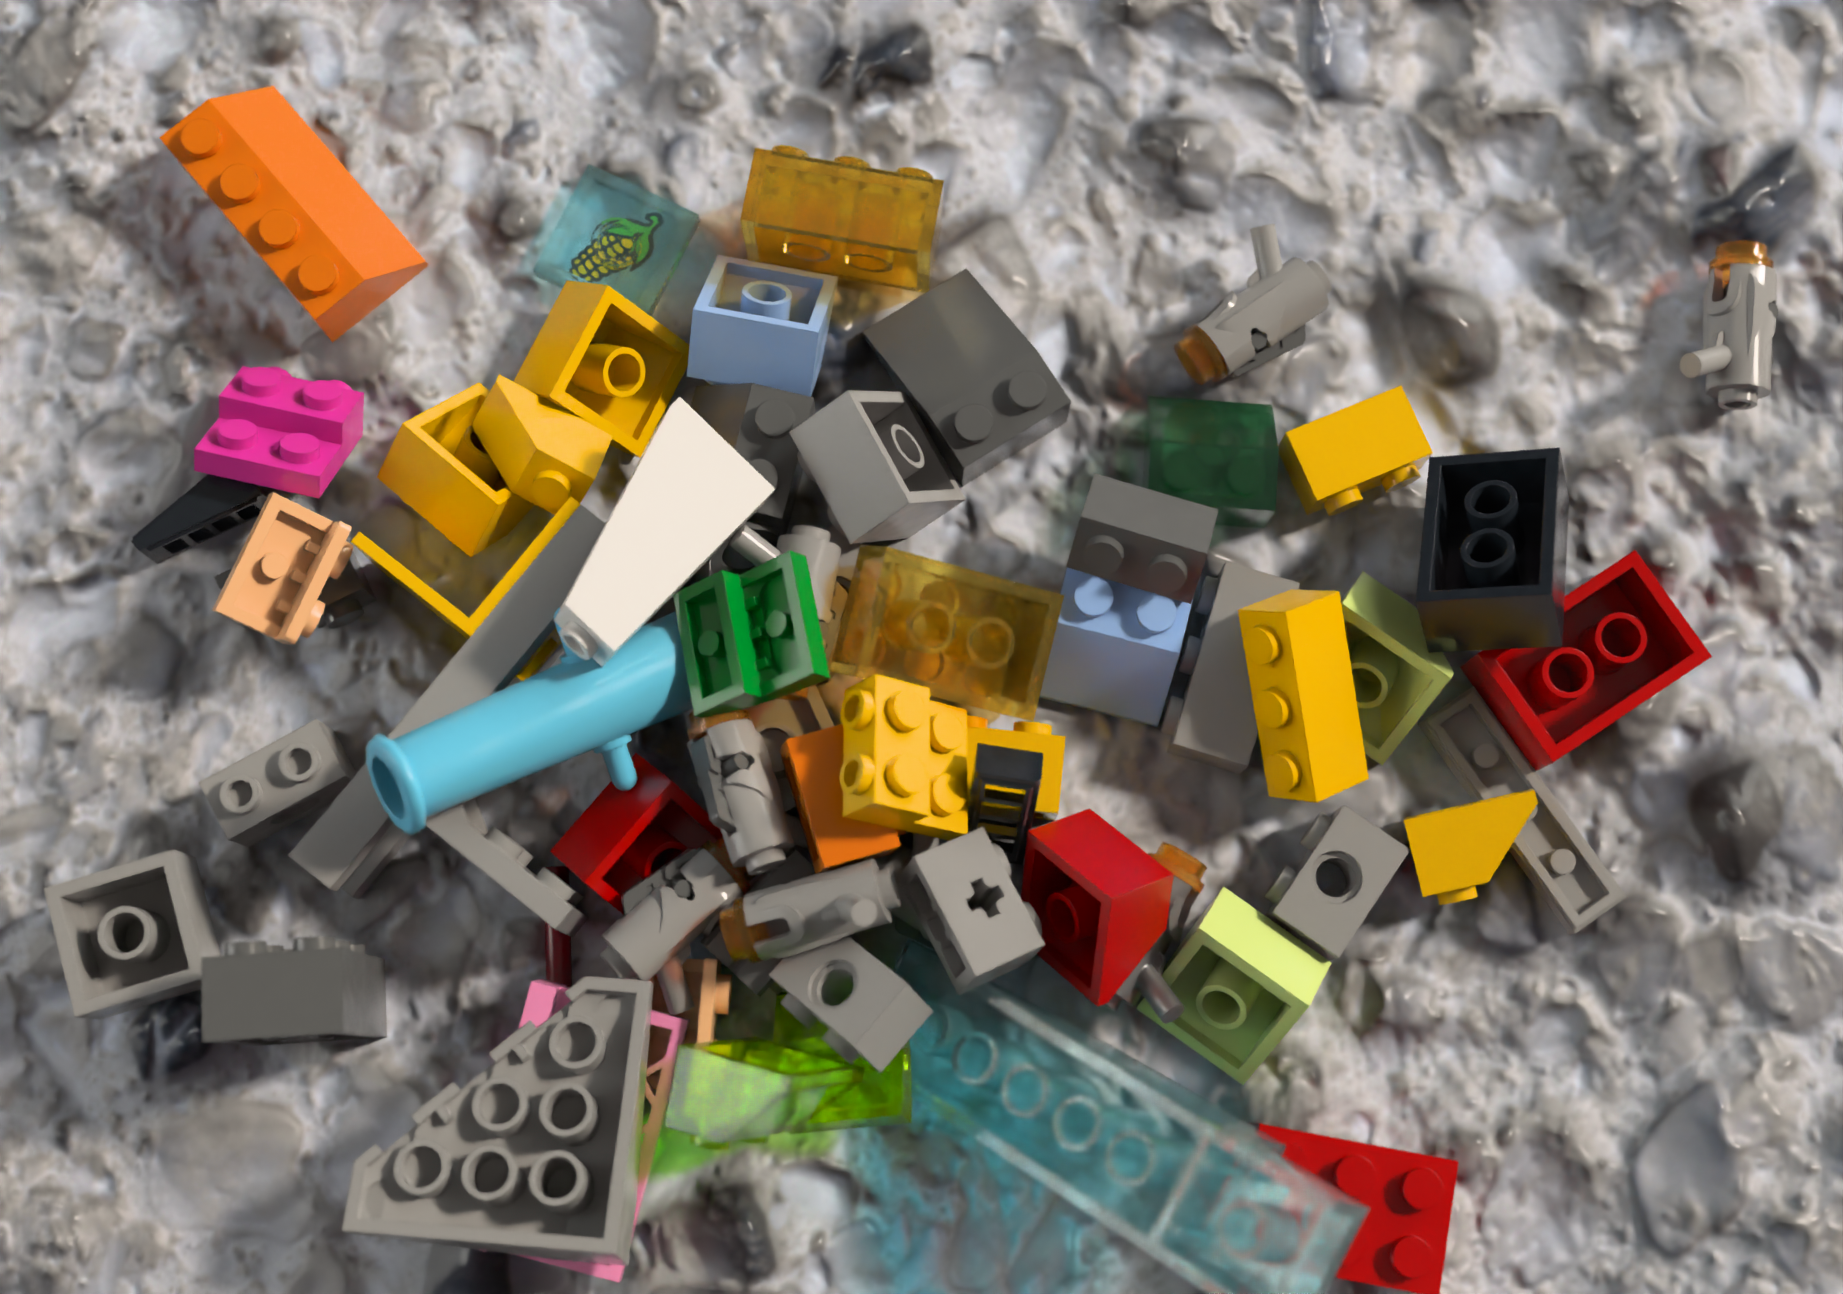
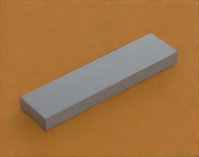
M1474 686L1418 724L1473 802L1528 789L1535 790L1538 804L1509 848V852L1569 935L1577 933L1627 897Z

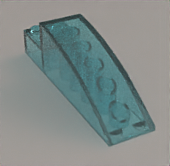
M907 940L892 972L904 980L933 1012L881 1073L861 1056H859L857 1061L1209 1294H1326L1369 1210L1367 1206L1283 1156L1287 1147L1283 1143L1139 1060L1004 987L989 981L958 995L937 953L916 941Z

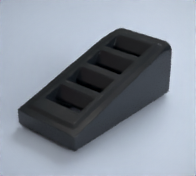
M208 474L134 535L131 542L141 553L154 562H162L258 517L267 496L256 484Z
M978 743L968 795V833L983 827L988 837L1013 840V843L990 841L992 844L995 843L1001 847L1009 863L1023 865L1028 830H1031L1042 779L1043 753ZM986 785H992L1018 789L1023 791L1022 794L994 789H987L985 787ZM982 802L1019 807V811L982 805ZM979 818L1016 824V828L980 823Z

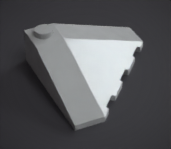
M584 976L564 992L570 999V1002L538 1028L529 1020L488 1053L494 1060L491 1066L462 1089L453 1081L414 1112L411 1117L417 1125L385 1151H382L378 1145L374 1144L354 1160L342 1231L351 1234L557 1260L628 1266L638 1191L653 994L652 981Z

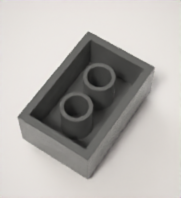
M332 936L293 939V949H284L283 945H267L266 941H241L224 943V956L201 957L202 1042L265 1046L387 1037L385 959L365 954V945H351V941H336L335 937Z

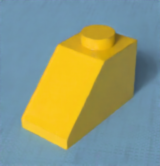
M500 374L471 425L510 491L554 515L570 497L581 503L597 476L613 438V435Z
M1523 790L1404 818L1422 896L1426 897L1437 894L1439 905L1477 897L1475 885L1490 881L1538 804L1535 790Z

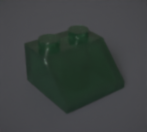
M1148 396L1142 487L1218 509L1215 525L1265 528L1276 511L1279 448L1273 406L1268 404Z

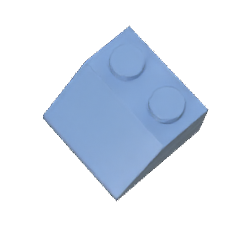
M717 255L692 312L687 377L704 379L711 385L755 383L811 397L821 368L838 276Z
M1067 567L1034 696L1157 727L1180 654L1192 602L1191 604Z

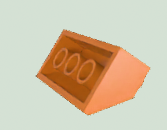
M274 86L208 99L159 137L182 168L332 343L429 266Z

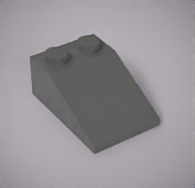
M967 268L862 332L863 337L898 390L908 394L940 454L962 487L1067 422L1071 400L1035 347Z

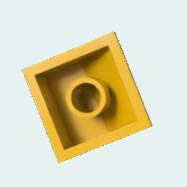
M567 280L513 382L613 435L610 442L611 446L634 457L641 458L687 369L689 344L610 286Z
M480 382L402 423L377 475V478L397 494L403 502L411 506L470 558L508 535L535 505L510 491L471 426L490 392Z

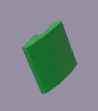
M789 550L741 575L721 570L673 595L694 716L706 718L745 709L795 693L830 678L805 555Z

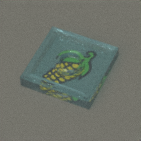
M588 164L533 271L536 277L561 289L567 280L608 285L652 317L701 222L699 214Z

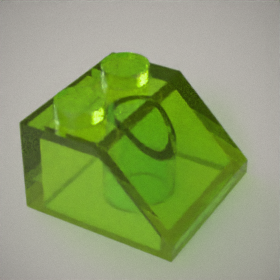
M758 1037L678 1045L665 1126L691 1134L690 1143L704 1149L728 1150L730 1149L731 1141L736 1140L755 1144L767 1143L769 1135L799 1129L861 1083L865 1068Z

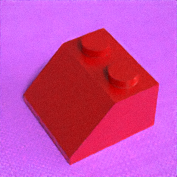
M637 753L631 757L638 778L635 786L630 790L622 791L616 788L612 781H610L550 850L575 875L622 914L621 895L623 892L688 848L696 850L699 847L701 850L704 848L722 865L728 874L734 868L721 830L711 823L709 814L672 780Z
M1090 808L1028 830L1021 900L1022 902H1028L1034 908L1042 926L1041 938L1045 945L1037 955L1097 1007L1108 1003L1166 930L1174 874Z

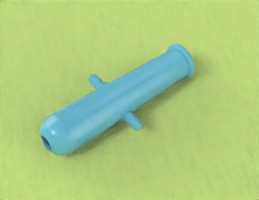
M559 607L554 614V619L561 607ZM676 611L642 626L603 667L592 657L589 660L582 659L570 650L561 639L565 654L560 656V664L393 740L382 734L374 736L366 745V764L377 796L393 823L409 835L416 834L425 827L426 818L591 750L595 754L602 753L611 781L616 788L622 791L632 789L638 778L626 745L632 740L631 734L693 709ZM555 623V626L559 634V631L562 628L557 623Z

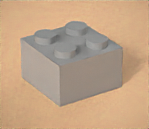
M846 391L789 432L799 450L797 457L801 468L810 479L817 482L829 504L828 516L830 521L841 535L847 537L850 544L910 538L966 500L906 392Z
M169 850L43 888L75 1017L101 1020L202 989L201 957L221 956L197 860L194 856L176 850Z

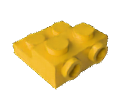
M874 674L844 689V700L841 706V722L844 726V756L840 771V786L843 790V817L948 841L967 834V710L930 700V688Z

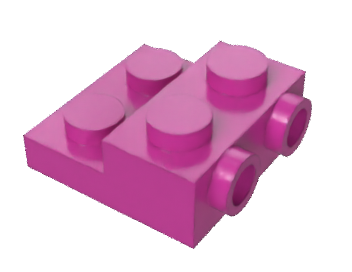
M242 366L219 395V418L194 448V471L320 498L363 436L364 393L352 390L350 386L339 380L308 381L292 377L286 370L280 367L249 368Z

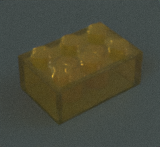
M778 145L774 146L772 150L755 148L740 218L747 258L750 261L838 276L841 279L926 293L930 291L942 228L944 180L933 179V176L927 171L913 167H901L896 172L871 168L870 164L866 161L850 156L836 157L834 161L812 158L805 151L792 146Z
M860 545L829 672L861 680L878 674L930 688V697L1033 722L1064 595L890 547Z

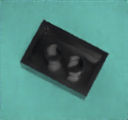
M1560 447L1429 457L1416 605L1428 653L1562 646L1569 497Z

